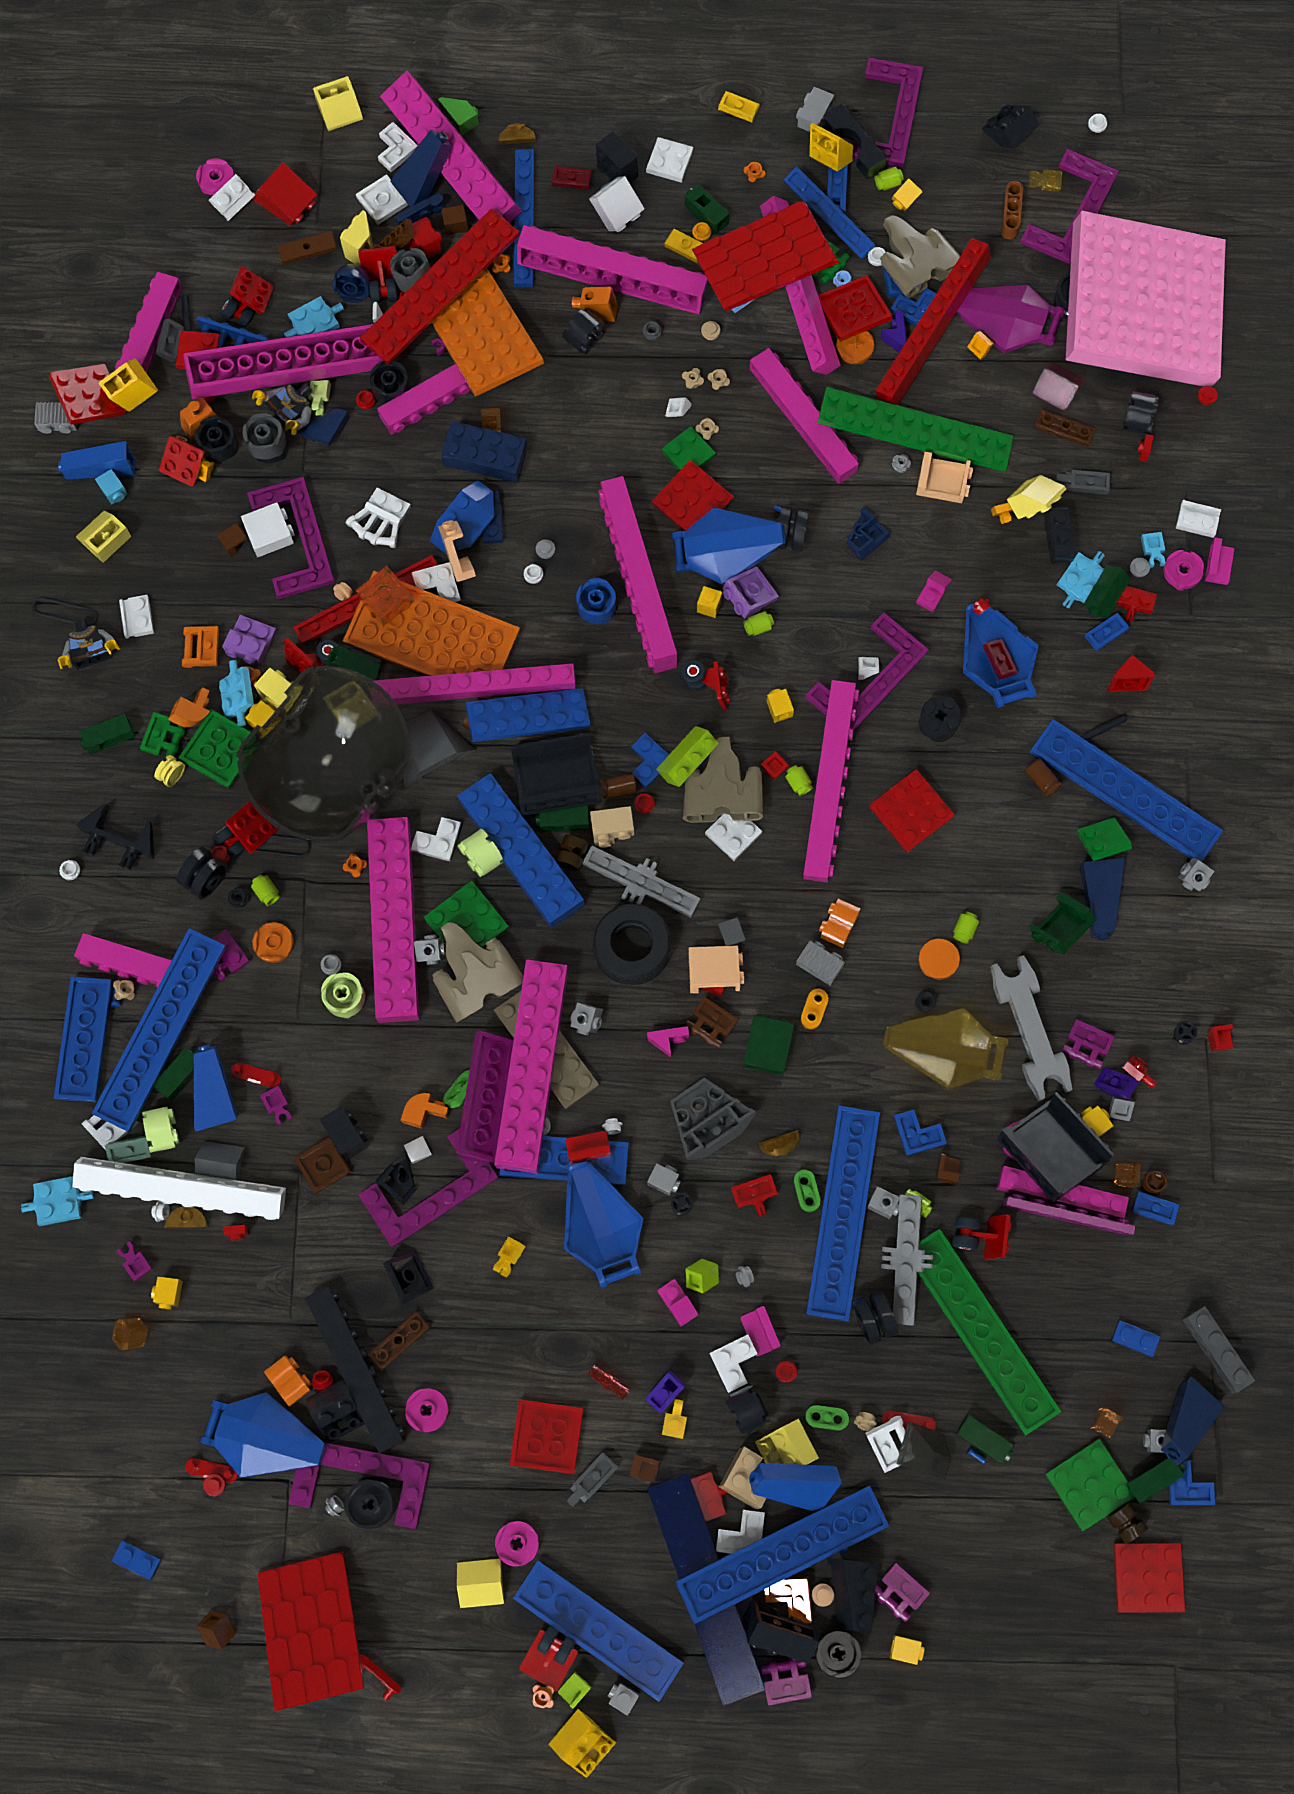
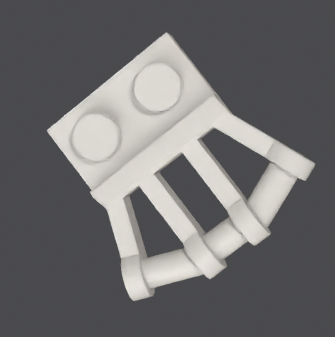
M376 488L369 501L366 502L365 508L355 516L349 517L346 524L357 532L359 538L367 539L375 546L379 544L395 548L399 527L411 509V504ZM368 514H372L366 525L362 528L358 522ZM378 518L384 520L375 534L370 532ZM389 524H392L391 537H382Z

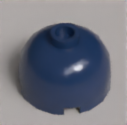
M344 265L335 273L332 282L333 291L335 293L337 291L340 294V298L344 301L359 303L362 299L368 297L370 276L359 265Z

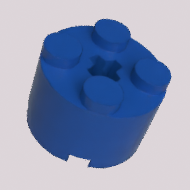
M593 578L578 588L576 601L580 617L592 624L609 622L616 611V594L611 585L606 580Z

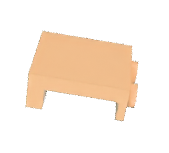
M924 452L916 495L962 503L964 496L968 497L970 485H966L967 479L972 477L973 468L970 467L971 461L967 460L966 464L939 460L932 458V453Z
M449 520L442 523L438 528L456 581L459 582L475 577V571L468 556L458 559L453 540L463 537L458 522Z
M738 946L689 947L690 993H699V988L735 986V990L740 991V984H744V972L739 970V966H743V955L738 953Z

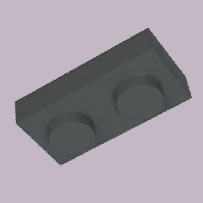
M168 318L163 321L156 355L171 363L176 361L180 331H183L184 328L182 325Z

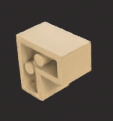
M631 806L590 812L595 846L600 848L610 847L611 844H615L614 838L624 840L634 835Z
M746 1447L739 1448L719 1488L755 1510L762 1508L766 1498L753 1494L749 1483V1476L763 1458Z

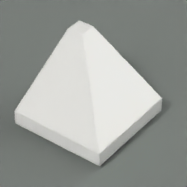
M377 302L373 303V322L375 323L383 315Z
M686 397L669 399L665 416H683L689 410L692 403Z
M859 657L858 680H863L879 673L878 658Z
M423 1136L404 1145L412 1164L432 1155Z

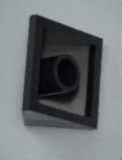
M416 1251L383 1262L402 1303L406 1304L434 1289Z

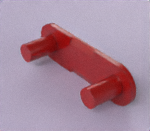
M236 1063L231 1068L232 1075L242 1080L275 1088L281 1083V1077L276 1072L244 1063Z
M887 1411L882 1416L883 1424L894 1416H901L904 1429L909 1431L932 1433L936 1428V1423L931 1417L896 1411Z
M191 1458L185 1465L187 1473L206 1478L211 1474H219L226 1483H233L238 1478V1474L231 1466Z
M362 1654L359 1655L361 1669L366 1668L370 1673L372 1672L388 1688L383 1694L385 1700L388 1701L394 1693L399 1694L401 1692V1687L368 1657Z

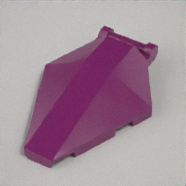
M1029 285L971 288L957 313L977 332L981 331L993 341V345L1001 352L1007 353L1036 342L1053 345L1055 342L1054 336L1059 321L1064 316L1065 309L1059 306H1050ZM1051 315L1053 318L1048 333L1045 335L1041 334L1047 316Z

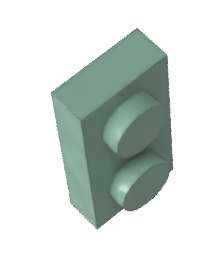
M146 1136L105 1145L108 1161L126 1163L152 1156Z

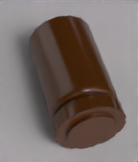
M1041 758L1025 770L1046 797L1055 794L1063 785L1060 781L1058 782L1056 776Z
M633 774L606 778L605 780L600 779L599 786L603 799L637 793Z

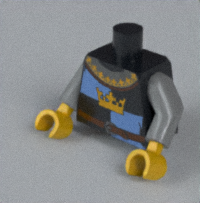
M306 383L298 390L289 384L265 392L261 390L253 392L252 399L258 398L256 404L260 406L263 400L266 401V406L286 424V431L291 429L292 435H296L297 430L310 422L312 405L306 398L313 390Z
M82 619L75 622L77 631L69 633V640L65 643L62 656L58 658L60 669H63L65 665L72 668L73 664L79 670L112 659L111 651L113 649L120 650L114 638L106 631L98 630L95 625L88 627L87 621Z

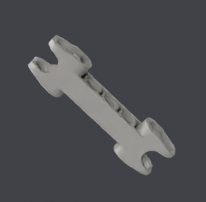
M1023 955L1017 959L1019 975L1014 978L1005 976L998 964L991 965L990 968L993 989L999 1004L1009 1002L1030 1060V1062L1022 1064L1023 1073L1027 1084L1039 1102L1045 1099L1044 1080L1051 1078L1057 1080L1065 1093L1072 1091L1069 1065L1064 1053L1053 1054L1032 996V994L1040 992L1039 983L1035 972Z

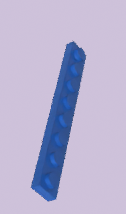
M534 149L515 150V202L522 212L515 217L514 228L520 232V235L523 225L534 226ZM519 236L514 241V287H533V268L517 264Z

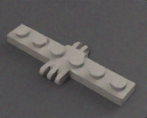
M591 846L583 861V865L627 886L621 897L622 899L626 900L628 894H632L629 902L633 904L635 898L638 897L639 899L636 904L641 906L647 896L692 918L700 898L656 877L658 873L655 871L658 865L657 862L654 861L649 868L650 859L646 858L643 864L639 863L635 867Z
M900 1195L897 1248L882 1247L883 1252H891L890 1256L882 1255V1260H888L890 1264H881V1268L895 1270L893 1316L896 1324L915 1325L918 1272H924V1268L933 1267V1264L924 1263V1259L933 1260V1255H926L925 1250H919L922 1196Z

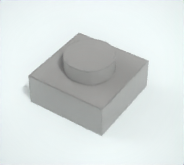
M1113 1095L1108 1111L1110 1118L1130 1121L1135 1104L1134 1099Z

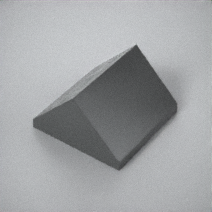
M203 1141L195 1157V1174L238 1181L245 1148Z

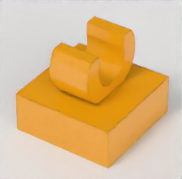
M979 331L974 335L967 347L981 360L987 355L994 342Z
M204 457L197 478L207 482L210 479L211 471L214 469V462L210 463Z
M1009 503L997 505L991 509L992 516L999 515L1001 524L1011 521L1009 512H1012L1013 509Z

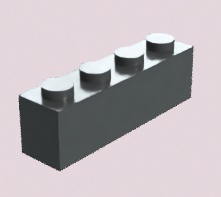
M1205 1306L1182 1319L1231 1394L1238 1393L1255 1381Z

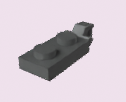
M1071 470V472H1066L1065 474H1056L1055 482L1064 485L1066 490L1098 494H1109L1110 473Z
M602 1452L573 1483L571 1490L574 1493L569 1497L567 1503L571 1507H574L580 1499L585 1503L619 1467Z

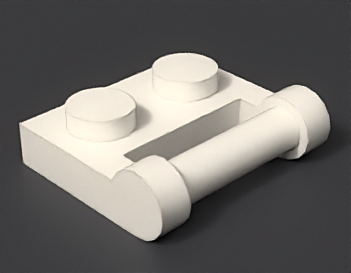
M95 1115L81 1123L104 1149L106 1144L117 1142L128 1133L109 1122H106L96 1130L94 1126L101 1118ZM137 1120L133 1127H135L139 1123Z
M894 1416L888 1422L865 1433L884 1473L918 1456L917 1449L912 1446L902 1425L903 1420L901 1416ZM894 1429L905 1449L902 1454H899L889 1433Z

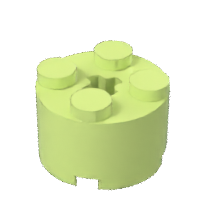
M483 829L478 830L457 845L461 853L469 859L467 861L469 867L476 871L479 877L486 875L504 863L493 841L486 840L488 835Z
M343 972L330 975L324 981L321 988L323 1003L335 1016L350 1018L357 1014L365 1003V991L359 980L350 973ZM346 993L347 995L346 997H340V994Z
M163 1107L142 1112L146 1139L151 1146L149 1147L150 1153L176 1148V1145L180 1144L178 1132L172 1127V1124H176L172 1108Z

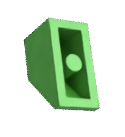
M444 97L438 99L440 110L461 135L479 125V112L468 101Z

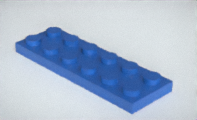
M583 688L472 701L465 704L472 742L590 727Z
M70 978L54 1099L97 1102L113 986L111 979Z
M543 1136L538 1174L500 1169V1176L568 1181V1168L582 1162L570 1164L565 1141L567 1138ZM608 1141L611 1156L587 1161L610 1184L625 1185L629 1143Z

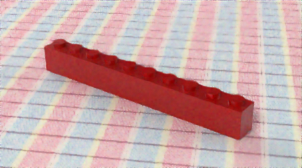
M974 238L970 240L877 387L876 394L879 401L894 405L900 403L990 260L989 244Z

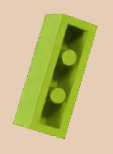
M695 726L656 770L667 783L680 787L719 743L708 730Z

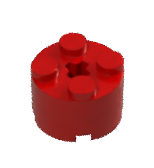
M425 217L412 223L414 237L407 243L406 250L410 251V248H418L425 253L427 260L438 255L442 251L440 245L442 237L438 231H434L430 220Z

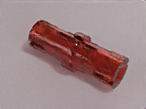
M597 1364L592 1367V1371L588 1374V1376L601 1383L605 1390L609 1389L622 1400L626 1398L627 1393L631 1390L630 1387L617 1380L614 1374L610 1375Z

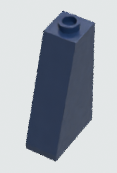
M430 130L390 181L410 207L429 198L451 150L452 145L448 142V137L441 131Z
M1124 858L1083 862L1080 867L1086 907L1091 909L1096 920L1090 927L1091 938L1106 940L1115 932Z
M1192 1376L1178 1388L1161 1446V1451L1177 1465L1189 1457L1225 1407Z

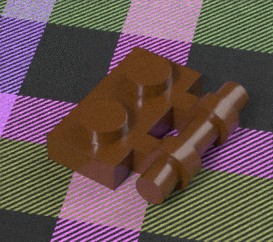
M703 997L693 1012V1015L698 1018L697 1022L694 1023L688 1020L685 1027L688 1026V1029L691 1030L690 1033L693 1035H698L706 1040L708 1045H713L719 1049L723 1042L717 1038L718 1035L722 1034L727 1038L737 1024L738 1019L706 997ZM704 1023L714 1029L711 1034L701 1028Z

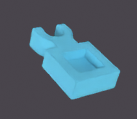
M1162 532L1142 534L1141 541L1144 556L1150 555V568L1154 567V560H1158L1160 566H1164L1166 562L1161 554L1165 552Z

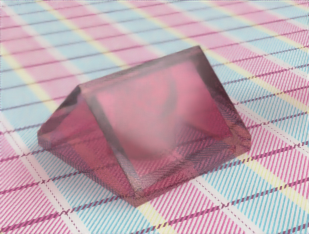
M1051 362L1045 367L1032 394L1067 411L1085 379Z

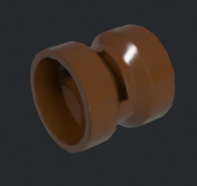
M1159 1171L1150 1172L1142 1180L1143 1190L1148 1194L1159 1193L1167 1184L1165 1175Z

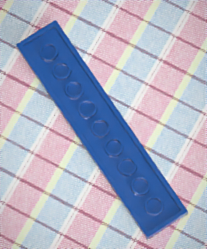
M1054 719L1030 751L1031 754L1039 759L1041 758L1043 762L1190 859L1195 858L1202 862L1223 832L1222 829Z
M190 928L188 929L91 1114L129 1133L131 1132L227 946Z
M838 1106L806 1315L849 1322L880 1112Z
M867 1486L675 1581L693 1623L696 1624L889 1527L871 1487Z

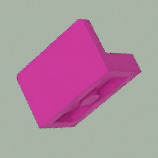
M1214 538L1210 545L1205 581L1228 585L1234 548L1221 546L1222 539Z
M764 1306L741 1316L740 1319L746 1334L749 1335L758 1353L755 1356L758 1357L780 1348V1343Z

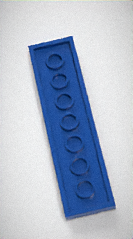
M539 1560L513 1597L514 1600L565 1636L575 1640L579 1646L657 1701L661 1700L684 1662Z

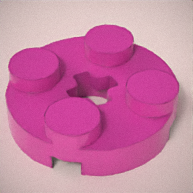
M217 158L207 160L206 164L201 165L196 173V179L201 191L209 195H214L234 176L232 167L226 161ZM215 174H218L219 179L213 180L211 177H214Z
M1184 550L1173 552L1167 558L1163 567L1165 579L1179 591L1195 587L1202 579L1204 570L1202 559L1196 553L1184 552ZM1180 566L1188 568L1186 574L1180 572Z
M429 1388L419 1389L408 1398L406 1403V1419L418 1431L426 1433L436 1431L447 1420L449 1414L448 1403L445 1397L437 1390ZM423 1405L427 1407L429 1405L432 1406V1414L430 1416L427 1414L422 1415Z
M510 1522L497 1533L495 1539L497 1554L507 1565H526L534 1559L538 1552V1535L533 1527L525 1522ZM519 1537L523 1547H518L517 1550H514V1545L511 1544V1541Z

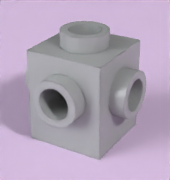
M1192 858L1189 863L1183 865L1178 878L1183 881L1182 885L1188 890L1192 891L1195 889L1201 891V889H1205L1210 883L1209 878L1215 871L1200 860Z
M425 935L424 939L414 941L416 962L426 961L427 965L438 964L439 960L445 958L446 943L443 942V938H437L436 935Z
M577 1003L576 1009L571 1014L572 1023L570 1027L577 1028L576 1032L583 1035H589V1032L597 1033L602 1024L601 1015L603 1009L586 1003Z

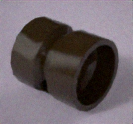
M564 835L561 843L562 850L558 851L555 859L556 863L565 869L579 871L583 862L581 856L586 854L589 843L573 835Z
M1130 1502L1125 1503L1107 1516L1113 1528L1119 1529L1118 1535L1125 1544L1130 1543L1148 1529L1142 1518L1136 1517L1137 1511Z

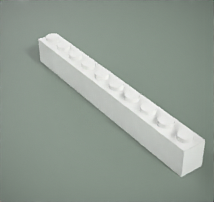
M80 1157L74 1163L72 1186L85 1192L94 1190L100 1191L104 1195L113 1193L120 1194L124 1198L139 1197L144 1201L159 1200L164 1204L179 1203L184 1207L198 1206L204 1210L218 1209L229 1214L238 1212L244 1213L248 1217L264 1216L268 1220L280 1218L284 1212L286 1188L86 1157Z

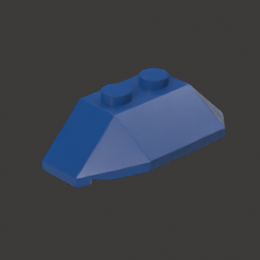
M476 481L461 490L437 520L430 542L446 554L438 526H441L446 521L453 520L458 522L463 533V537L453 540L455 550L471 548L495 518L493 491L480 481Z

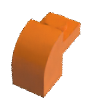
M202 687L196 693L193 702L180 697L175 702L168 720L182 727L198 725L210 712L205 709L209 702V698H207L209 690Z
M421 1093L413 1096L406 1103L401 1121L403 1124L423 1129L427 1114L448 1119L450 1110L443 1102L434 1101V1103H431L433 1098L431 1094Z

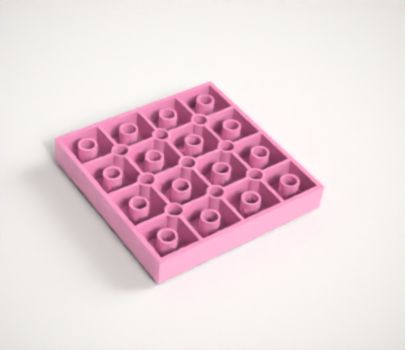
M1081 211L1073 222L1066 360L1212 387L1221 378L1226 240Z

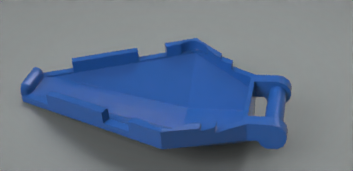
M713 508L686 531L672 533L677 562L675 572L682 573L693 570L724 585L728 579L738 575L745 569H750L772 554L773 550L785 544L784 526L778 522ZM682 539H684L685 558L688 564H684Z
M973 604L966 607L963 674L990 693L994 698L997 708L1022 698L1035 697L1036 691L1031 682L1039 645L1028 636L1024 637L1018 631V628L998 610L994 611L989 607L983 613L977 615L976 612L973 613L972 611L974 608ZM999 639L1003 640L1018 671L1016 676L998 680L983 649L984 643Z
M588 1161L569 1167L564 1250L596 1273L601 1289L607 1287L609 1283L635 1274V1276L641 1274L635 1257L644 1218ZM630 1260L631 1266L606 1276L603 1275L602 1271Z
M265 1392L230 1404L213 1400L210 1419L205 1435L201 1437L200 1443L215 1447L240 1478L321 1465L327 1444L316 1436L292 1412H289L270 1393ZM221 1409H222V1410H224V1411H223L222 1414H221V1417H220V1420H219V1423H218V1426H217V1429H216V1425H217V1422H218V1419H219V1416H220V1412H221ZM215 1429H216L215 1440H214V1439H212V1438H213V1435H214V1432H215Z

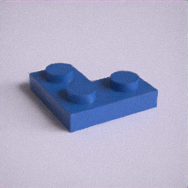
M925 288L917 302L899 294L890 308V313L895 315V311H903L904 320L917 326L937 293Z
M644 733L631 746V749L644 760L632 774L647 789L660 776L656 769L669 754Z
M914 1110L893 1116L906 1156L947 1144L941 1123L920 1129Z
M1184 1460L1183 1463L1187 1468L1184 1472L1187 1476L1169 1487L1170 1505H1215L1214 1483H1192L1191 1460Z

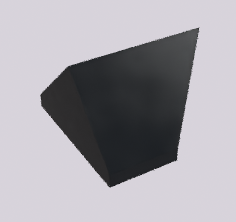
M407 1153L389 1164L376 1179L379 1185L403 1205L417 1190Z

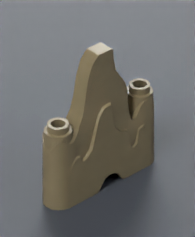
M892 215L884 220L883 226L889 235L890 247L893 253H884L880 258L881 264L907 298L923 292L928 287L927 281L930 279L943 281L947 278L960 258V254L938 230L931 228L923 235L897 216Z
M719 737L716 740L719 744L710 753L709 761L703 774L700 773V770L695 769L685 781L683 820L690 823L715 822L722 814L730 815L733 821H756L762 819L763 786L760 768H748L745 780L741 781L739 760L731 750L730 737Z
M449 922L441 927L446 940V958L455 974L456 980L453 981L447 971L444 972L443 969L432 976L434 978L433 982L456 1023L481 1009L486 995L494 994L497 997H501L523 983V974L501 941L497 940L496 937L486 942L487 947L483 949L457 924Z

